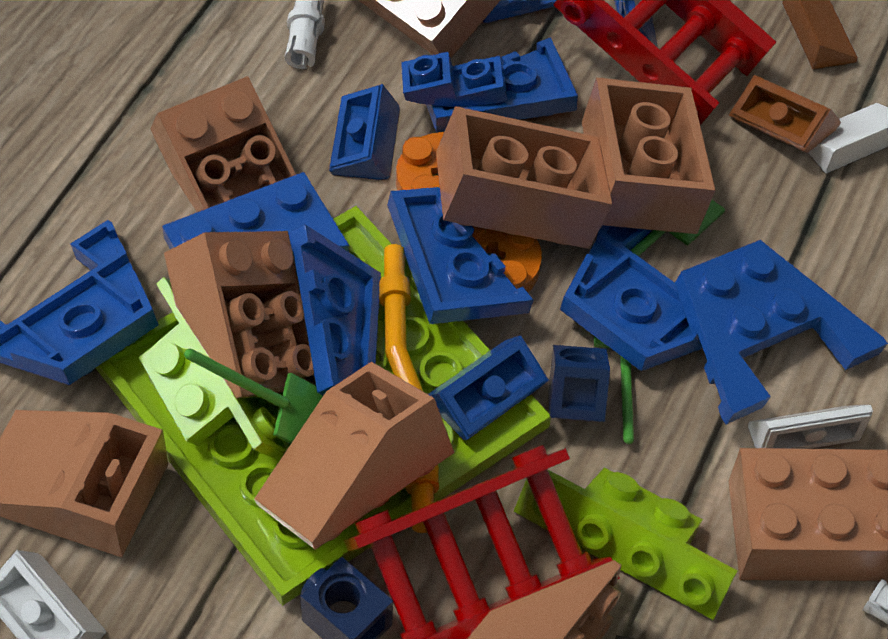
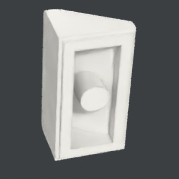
M875 103L840 118L841 124L813 148L809 154L825 173H829L888 147V107Z
M871 405L841 406L749 421L748 428L755 448L812 449L859 441L873 410Z
M16 550L0 569V618L17 639H101L106 633L103 626L40 554Z

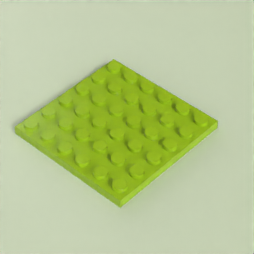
M357 206L333 218L349 244V253L379 271L381 278L384 277V249L386 246L391 245L390 241ZM405 259V276L410 280L411 302L406 306L407 350L423 391L429 394L485 355L490 349L464 321L429 324L411 270ZM379 302L375 364L393 374L385 354V307ZM173 312L159 319V325L140 337L135 343L127 346L96 367V370L136 421L163 430L169 463L282 606L300 595L306 581L320 568L328 570L341 557L349 562L371 547L369 544L359 549L347 551L343 540L359 534L355 523L388 510L392 520L412 512L411 494L406 491L405 487L390 497L384 505L373 509L344 529L337 538L324 543L315 550L256 504L254 498L279 463V460L254 450L235 417H232L199 446L187 442L139 359L143 353L179 324ZM530 394L468 440H463L442 418L454 453L438 464L439 490L434 494V502L443 499L549 428L550 414ZM255 396L261 407L268 409L277 419L280 407L259 396ZM282 440L286 449H288L291 444Z

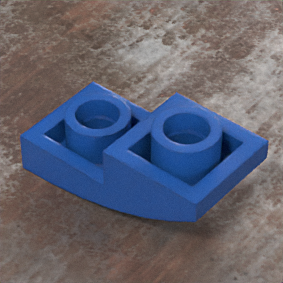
M449 52L423 55L413 60L401 62L403 94L406 101L448 107L478 106L508 101L504 68L500 55L486 59H475L456 66L452 65Z

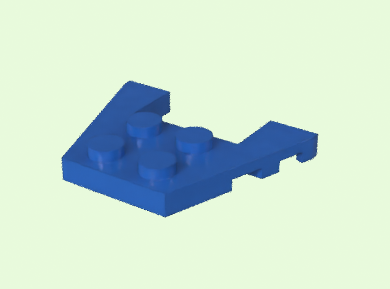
M109 220L70 243L76 259L91 271L9 324H4L0 320V363L71 385L159 325L144 289L132 268L127 253L118 238L112 222Z
M602 225L589 254H586L564 295L560 310L640 371L703 349L700 339L693 338L674 282L630 251L652 230Z
M761 240L683 270L674 283L693 338L700 339L707 359L704 370L709 384H715L721 399L718 410L726 425L762 409L771 398L744 361V357L811 328L817 332L845 370L879 355L888 344L884 337Z

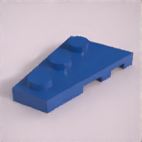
M550 37L537 42V50L521 57L516 51L501 57L508 101L462 107L521 120L577 111L578 95ZM426 105L436 133L445 132L455 107Z
M305 172L162 225L163 236L169 249L204 232L288 231L292 247L290 232L306 224L349 252V244Z
M440 187L390 192L387 206L401 245L404 248V254L429 324L527 314L530 312L534 299L523 287L515 288L504 274L506 266L495 253L488 255L473 237L475 229L472 226H463L443 220Z
M304 224L290 232L317 393L324 396L327 390L368 363L376 362L379 281L381 273Z

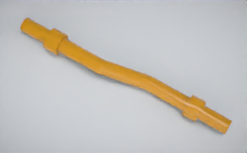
M391 244L384 249V277L379 281V302L385 307V354L395 376L423 391L407 350L406 306L411 302L410 280L405 276L404 248L398 244ZM438 465L427 475L417 478L406 486V491L411 494L412 511L434 503V494L439 490ZM423 522L412 526V529L418 533H427Z

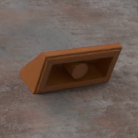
M830 0L782 1L812 69L857 62L858 57Z
M756 75L753 76L729 114L731 118L805 153H809L841 124L839 118L830 108Z

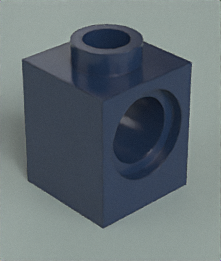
M553 345L548 390L550 418L605 422L610 379L607 349Z
M341 557L328 570L325 568L317 570L304 584L301 591L302 621L322 639H379L392 626L393 600ZM340 601H347L356 606L353 611L348 613H337L329 607Z

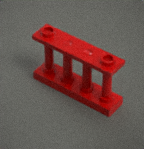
M556 0L553 5L564 15L568 22L576 25L639 82L691 88L700 126L720 103L710 94L735 67L748 76L776 44V41L730 0H641L625 17H622L604 0ZM665 4L686 23L659 49L638 30ZM701 36L721 55L695 81L674 61Z
M544 445L538 446L512 457L516 468L393 520L388 510L355 523L359 534L343 541L347 551L359 549L370 544L405 630L400 633L401 639H467L491 610L613 561L611 557L591 560L588 552L582 553L548 468L570 459L566 448L547 454ZM524 478L529 483L561 561L556 564L560 574L540 582L537 574L531 575L496 491ZM472 500H475L509 581V585L505 587L508 597L488 605L486 597L479 598L444 513ZM420 522H423L457 604V608L453 610L456 620L438 628L435 627L433 620L426 621L392 538V534Z

